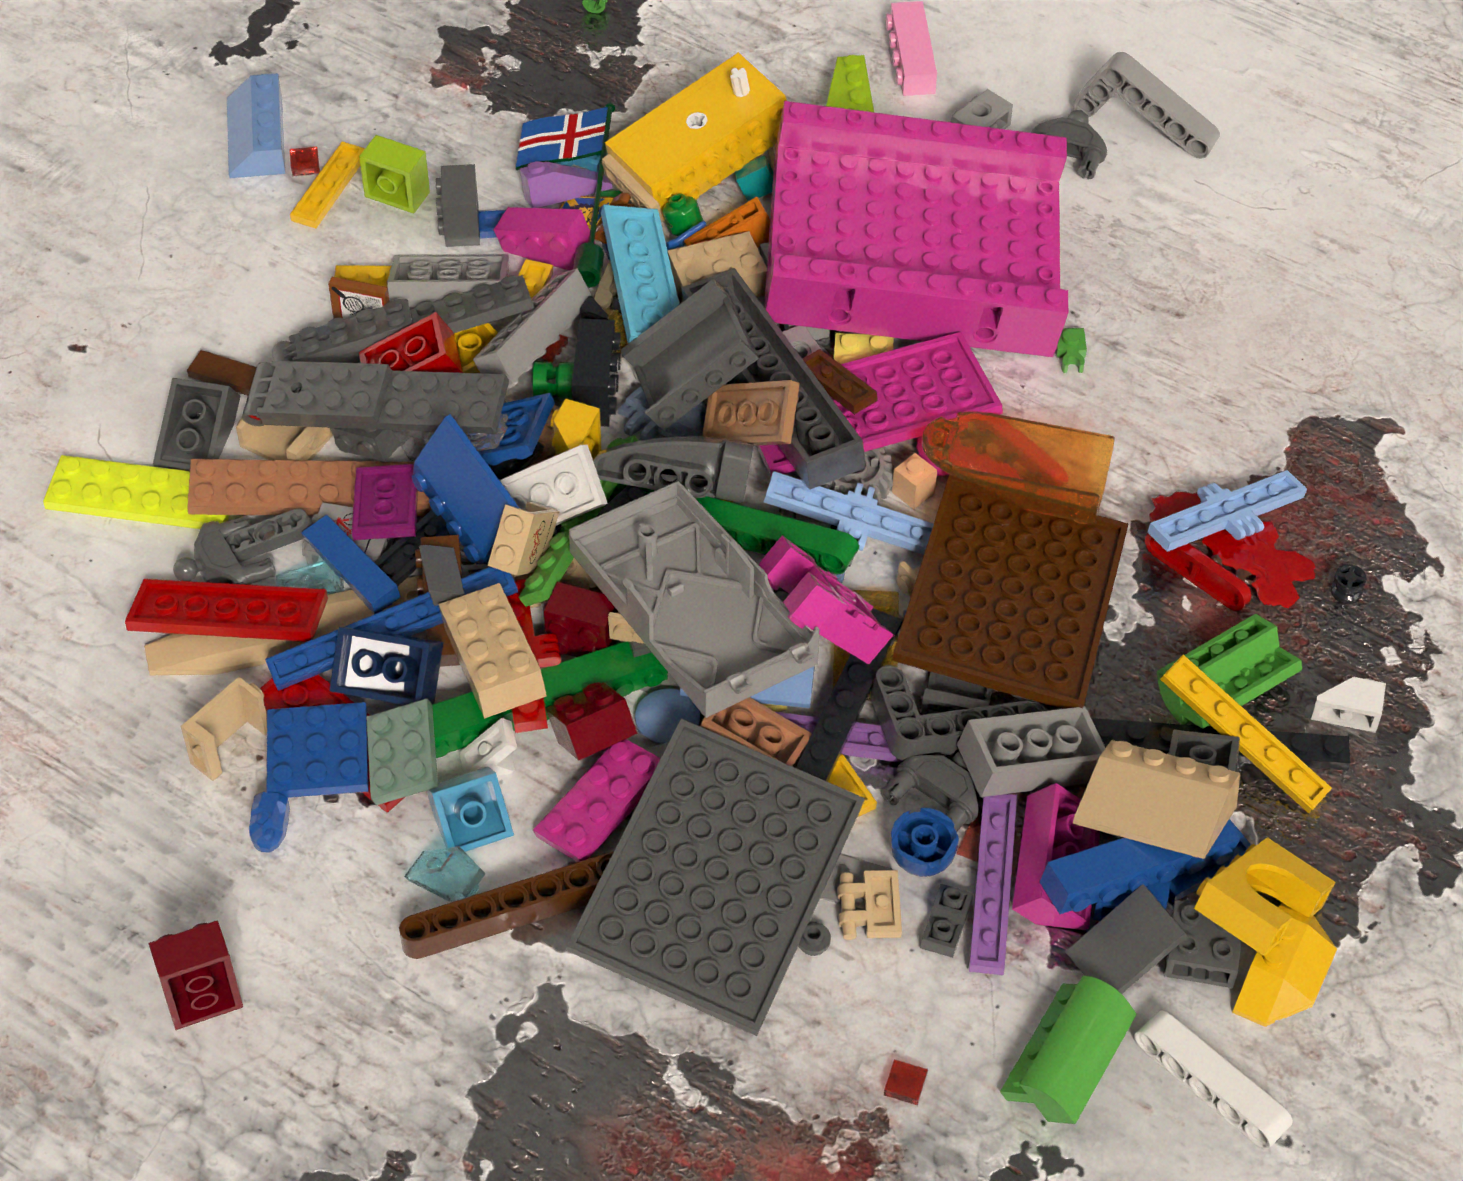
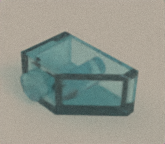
M460 846L423 851L404 877L415 885L447 901H457L476 894L479 890L478 884L485 876V872Z

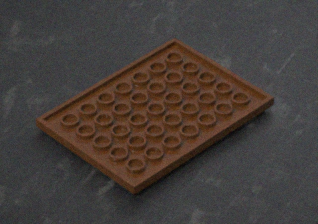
M949 475L893 652L892 661L1062 709L1083 708L1129 524Z

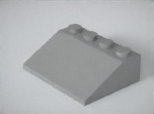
M395 255L387 281L389 300H407L411 310L424 302L434 303L443 300L446 296L453 293L463 294L472 291L478 285H492L501 282L503 278L509 276V255Z

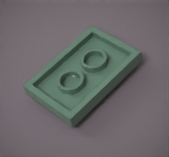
M428 699L366 717L371 800L376 805L438 787L433 709Z

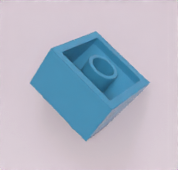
M490 767L439 782L437 788L426 791L435 821L450 856L514 836L496 772Z

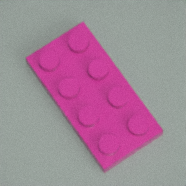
M627 739L610 746L533 829L536 837L576 862L589 859L638 805L661 758Z

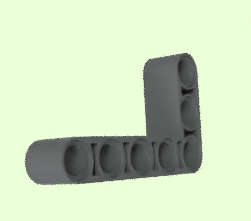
M886 665L878 669L870 693L890 752L900 760L919 755L955 754L959 751L957 743L968 720L1047 711L1041 703L1027 700L919 715L905 675L899 668L892 665Z

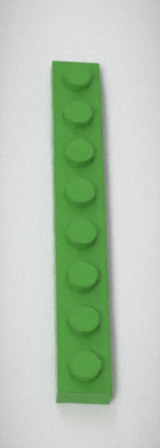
M635 435L625 439L617 438L607 448L639 440ZM600 480L606 500L608 501L618 483ZM604 506L561 523L562 527L557 535L550 540L548 550L538 560L537 568L525 581L526 586L518 597L525 607L550 599L556 583L560 582L574 558L570 553L569 529L597 517Z

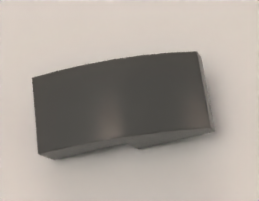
M940 884L932 905L931 916L921 940V949L954 957L972 902V892Z

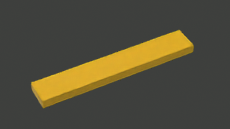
M1184 654L1161 677L1160 680L1221 735L1240 737L1239 751L1307 813H1310L1332 789Z

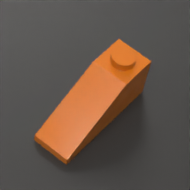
M755 197L685 239L684 242L686 246L749 231L758 248L760 244L769 242L770 217L758 197Z

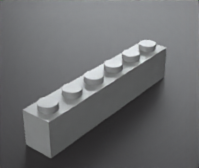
M578 268L555 275L531 299L534 309L518 313L473 359L481 374H506L509 379L507 389L515 386L519 382L518 378L533 367L532 363L546 354V348L560 339L559 334L573 325L572 321L575 317L580 316V308L589 296L592 297Z

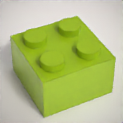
M375 135L359 156L366 198L414 214L430 193L426 151Z

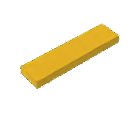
M342 141L290 213L291 221L316 229L361 166L359 156L365 148Z

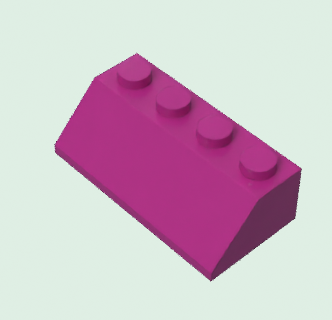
M1057 783L1027 796L1012 910L1036 925L1086 930L1090 926L1092 904L1079 912L1072 910L1059 914L1040 884L1048 862L1099 846L1101 831L1073 824L1081 799Z

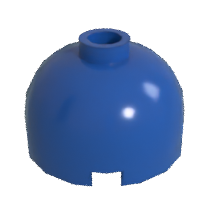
M920 808V812H913L911 814L910 810L903 813L894 822L890 837L892 855L897 864L909 874L919 877H931L943 872L953 862L959 842L958 834L954 829L955 824L951 818L941 811L931 808Z

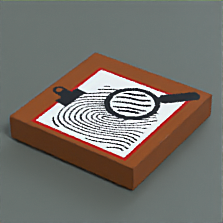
M331 277L328 283L333 319L349 318L355 316L361 310L378 309L390 302L388 287L338 277Z

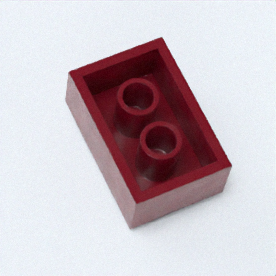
M218 920L210 923H200L192 929L177 934H167L156 941L148 943L175 1030L243 1008L232 962Z

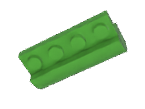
M1257 614L1252 615L1185 654L1192 663L1240 706L1302 671L1301 659L1279 646L1277 626ZM1177 660L1157 671L1160 694L1173 717L1183 725L1191 721L1202 729L1209 726L1210 724L1160 680Z
M1083 975L1078 984L1063 983L1028 1044L1025 1046L1016 1065L1010 1072L1009 1077L1000 1090L1001 1094L1007 1101L1034 1103L1048 1122L1076 1124L1136 1017V1012L1117 989L1100 979Z

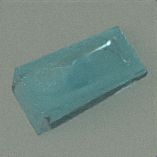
M324 560L276 575V586L326 589L327 595L345 591L343 578H339Z

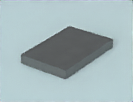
M1142 884L1065 952L1085 976L1100 979L1123 994L1184 941L1188 935L1151 891Z

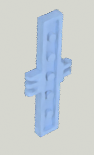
M1288 470L1232 492L1227 488H1220L1216 483H1211L1207 487L1203 486L1197 490L1201 504L1150 523L1147 532L1167 552L1224 529L1236 540L1245 538V536L1263 531L1264 524L1257 516L1304 498L1307 488Z
M773 471L764 499L765 503L837 526L836 530L848 533L854 538L859 539L860 551H863L868 536L924 555L934 525L933 523L877 505L878 500L873 498L875 488L869 486L866 496L862 495L863 484L858 482L855 491L849 490L847 495L821 486L809 490L803 480Z

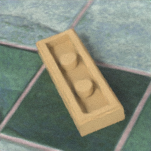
M610 154L602 158L606 178L621 193H629L631 196L629 201L636 208L658 209L662 222L663 217L659 203Z

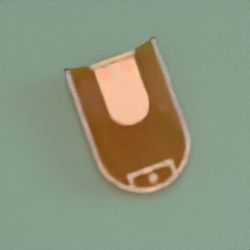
M971 411L957 412V418L948 420L941 416L929 423L923 431V450L926 456L943 471L1030 512L1071 519L1080 524H1096L1113 453L1114 436L994 413Z

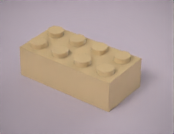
M500 583L439 604L445 631L484 719L547 696L541 669Z

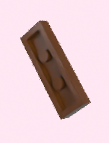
M821 349L803 358V361L829 396L854 415L878 401L876 390Z

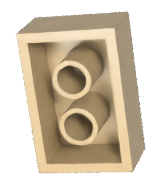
M749 231L668 250L680 304L683 302L681 287L733 268L737 270L756 297L765 296L767 268Z

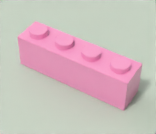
M923 1L891 3L890 14H886V29L891 30L889 32L890 48L895 49L892 52L893 66H898L896 68V83L901 85L903 96L935 94L937 70Z

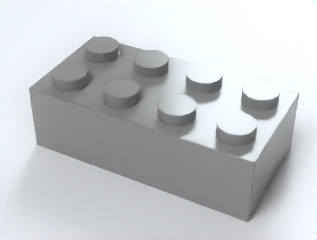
M1085 706L1083 708L1076 707L968 720L957 743L980 797L1041 790L1055 783L1062 787L1087 784L1090 781L1100 755L1105 750L1102 739Z

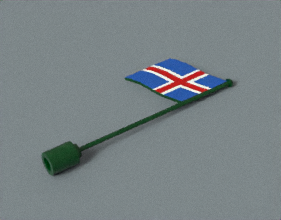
M607 103L604 108L588 112L544 117L523 123L516 162L517 171L520 168L528 167V164L532 162H565L601 154L589 243H583L577 247L573 269L578 268L588 288L597 286L602 276L604 251L600 246L594 244L604 176L602 158L607 154L605 142L609 139L612 112L615 111L613 103Z

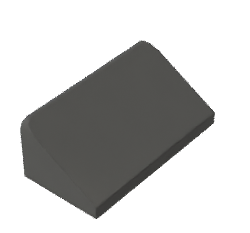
M420 545L419 548L427 585L434 606L465 595L454 548Z

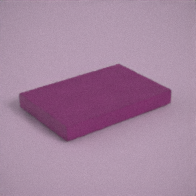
M414 464L356 468L352 519L353 541L416 536L418 490L412 481Z

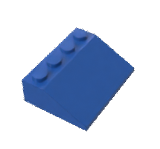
M450 414L443 419L415 460L412 481L417 490L420 492L424 491L429 498V504L433 512L437 516L441 515L447 523L446 527L449 534L459 535V541L464 546V552L468 560L473 564H487L505 504L517 508L519 506Z

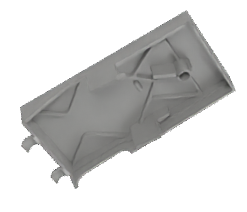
M679 481L569 529L570 553L705 718L818 665L820 629L815 627L814 632L810 631L806 626L801 629L788 618L790 612L773 592L767 574Z

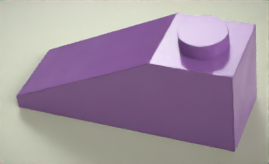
M540 161L528 164V167L520 168L524 197L531 208H541L596 192L598 172ZM605 175L603 176L601 191L612 189V183Z

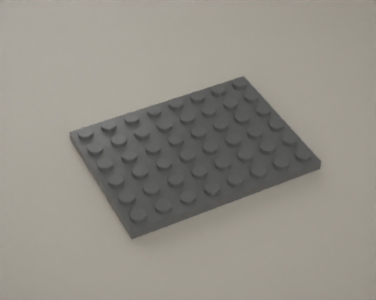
M681 718L567 944L566 951L758 1036L860 813L865 798Z

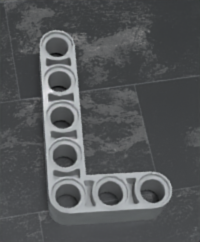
M1125 52L1115 53L1085 84L1074 101L1075 110H1082L1088 117H1091L1117 93L1185 151L1199 159L1208 156L1220 137V132L1214 124Z

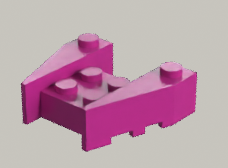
M783 535L758 564L767 574L769 584L774 590H778L781 587L789 593V596L783 603L790 612L788 618L801 629L808 626L814 631V628L818 627L820 629L819 635L867 664L871 663L893 637L894 634L882 626L871 613L874 607L855 591L850 590L839 582L838 578L830 571L825 572L817 566L815 559Z

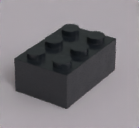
M579 318L571 385L572 401L600 408V425L602 427H610L611 415H616L617 397H613V395L619 391V375L615 373L621 370V353L616 352V350H620L621 332H615V320Z

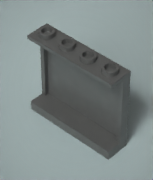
M714 279L620 350L622 356L634 367L650 406L645 411L646 415L663 431L759 359L731 296Z

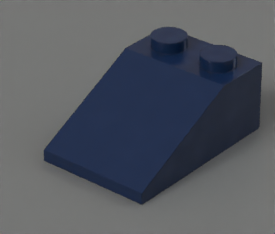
M339 627L330 691L402 705L428 699L433 705L435 704L444 642Z

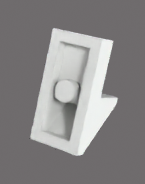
M504 718L499 719L459 752L463 774L485 767H490L496 772L497 776L511 774L515 771L511 753L517 749L511 721Z

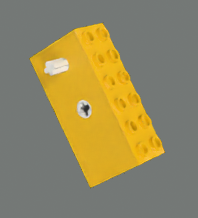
M738 52L605 142L606 150L659 203L662 213L664 205L671 196L684 194L697 200L700 195L717 186L722 180L735 171H739L744 165L775 145L784 101H787L786 95Z

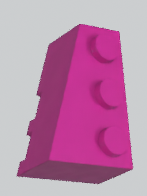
M508 207L494 228V232L504 252L551 264L554 267L568 271L573 270L577 247L583 243H589L590 229L580 209Z

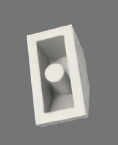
M1352 677L1317 696L1311 720L1376 733L1382 716L1386 683L1369 678Z

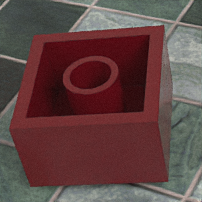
M557 582L544 610L546 634L557 635L560 655L567 654L580 657L616 645L617 640L610 639L608 616L610 612L617 613L618 610L605 594Z
M604 682L592 683L586 686L583 692L574 696L561 697L554 702V705L546 708L557 742L578 761L638 734L626 699Z

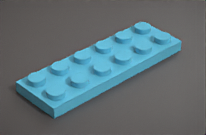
M603 205L601 217L627 342L629 344L679 305V300L658 209Z

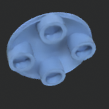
M660 689L651 692L641 700L635 713L638 732L651 741L662 744L670 741L681 718L695 725H699L700 710L688 696H680V690Z

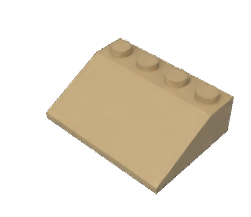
M1111 740L1098 759L1074 816L1073 824L1204 859L1237 807L1240 773L1228 770L1223 766H1212L1196 762L1191 758H1180L1165 754L1160 750L1145 749L1133 746L1125 741Z

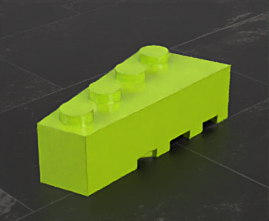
M864 55L837 57L826 106L874 112Z

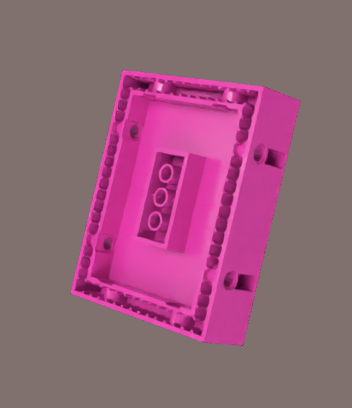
M784 101L775 146L764 308L774 322L780 324L917 341H928L962 332L968 345L973 348L1053 357L1069 313L1068 290L1060 289L1059 181L1067 159V137Z

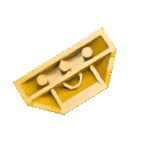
M1283 903L1278 908L1292 916V919L1278 945L1264 956L1259 952L1256 953L1232 1012L1264 1027L1275 1023L1276 1020L1290 1017L1313 1007L1337 951L1336 946L1314 916L1308 918Z

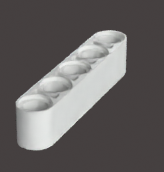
M1159 1010L1134 1034L1136 1043L1148 1056L1258 1147L1269 1149L1293 1124L1291 1115L1282 1105L1168 1012Z

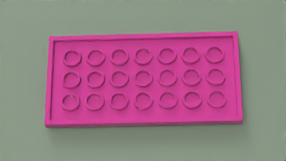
M962 332L841 364L876 390L878 401L854 415L832 398L863 440L864 452L1003 414L1002 403ZM778 445L757 446L770 477H772L773 471L781 474L796 471Z

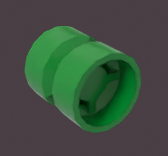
M535 361L533 367V396L550 393L552 398L557 396L560 401L565 399L572 400L571 385L574 362H559L557 366H554L552 362ZM556 378V384L549 383V380Z

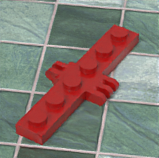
M526 579L515 580L518 592L507 596V599L539 667L559 665L561 657L557 635L544 634L534 636L530 606L525 607L518 598L526 586ZM544 697L512 709L515 733L548 728Z

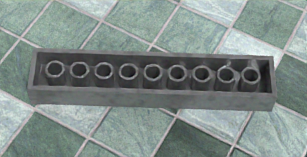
M735 268L681 287L683 302L712 279L731 296L759 357L758 360L731 379L734 384L792 380L800 383L791 444H781L778 446L809 490L865 469L863 440Z

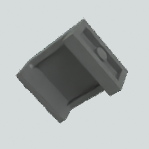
M931 672L923 695L921 715L990 706L993 689Z

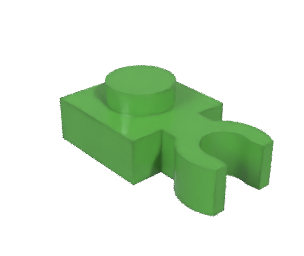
M1063 328L1056 348V358H1063L1062 372L1067 373L1068 365L1074 364L1078 367V372L1083 373L1084 358H1086L1087 352L1084 328Z

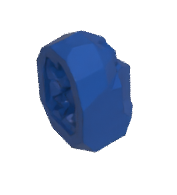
M261 792L254 797L249 834L254 847L260 852L270 853L280 846L286 836L290 806L288 798L280 793Z

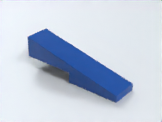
M327 514L301 532L305 540L339 578H343L373 614L383 611L401 597L398 586Z

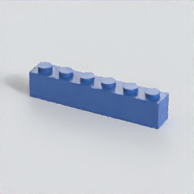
M1228 821L1204 859L1128 838H1121L1048 862L1040 884L1059 914L1072 910L1079 912L1090 904L1100 901L1109 902L1118 895L1130 891L1134 892L1142 884L1147 887L1157 882L1167 883L1178 875L1187 872L1194 874L1203 867L1215 863L1217 865L1224 864L1233 857L1240 837Z

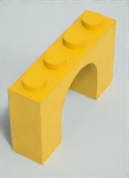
M1267 837L1257 845L1251 844L1243 856L1236 855L1228 867L1221 866L1212 879L1209 877L1205 878L1197 890L1196 894L1200 897L1194 909L1264 956L1279 944L1292 916L1263 898L1256 891L1268 894L1292 910L1310 918L1322 909L1336 882Z

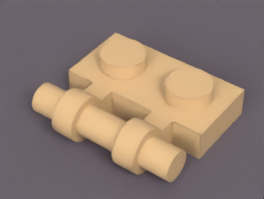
M898 870L864 871L863 883H854L852 873H842L840 875V885L837 887V897L841 901L842 912L838 917L839 927L843 928V938L846 940L855 939L857 937L856 927L866 926L867 938H901L902 924ZM857 898L865 899V910L855 911V900Z

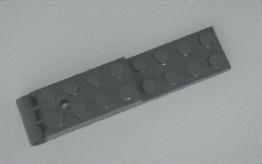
M514 275L507 276L501 282L492 285H478L472 291L463 294L453 293L446 296L443 300L434 303L424 302L411 310L407 300H394L378 309L361 310L355 316L349 318L332 319L326 325L320 327H306L300 330L299 333L289 336L290 342H278L273 347V360L360 363L359 352L435 312L438 313L454 333L534 309L523 275L518 277Z
M299 361L261 362L257 365L242 419L253 426L274 425L435 432L443 419L451 414L464 433L496 434L509 379L506 374L392 371L388 364Z

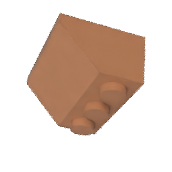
M750 697L704 718L700 725L702 728L792 767L795 766L812 735L809 731Z

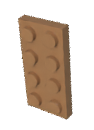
M792 380L723 385L708 397L702 436L754 444V446L791 444L800 383Z

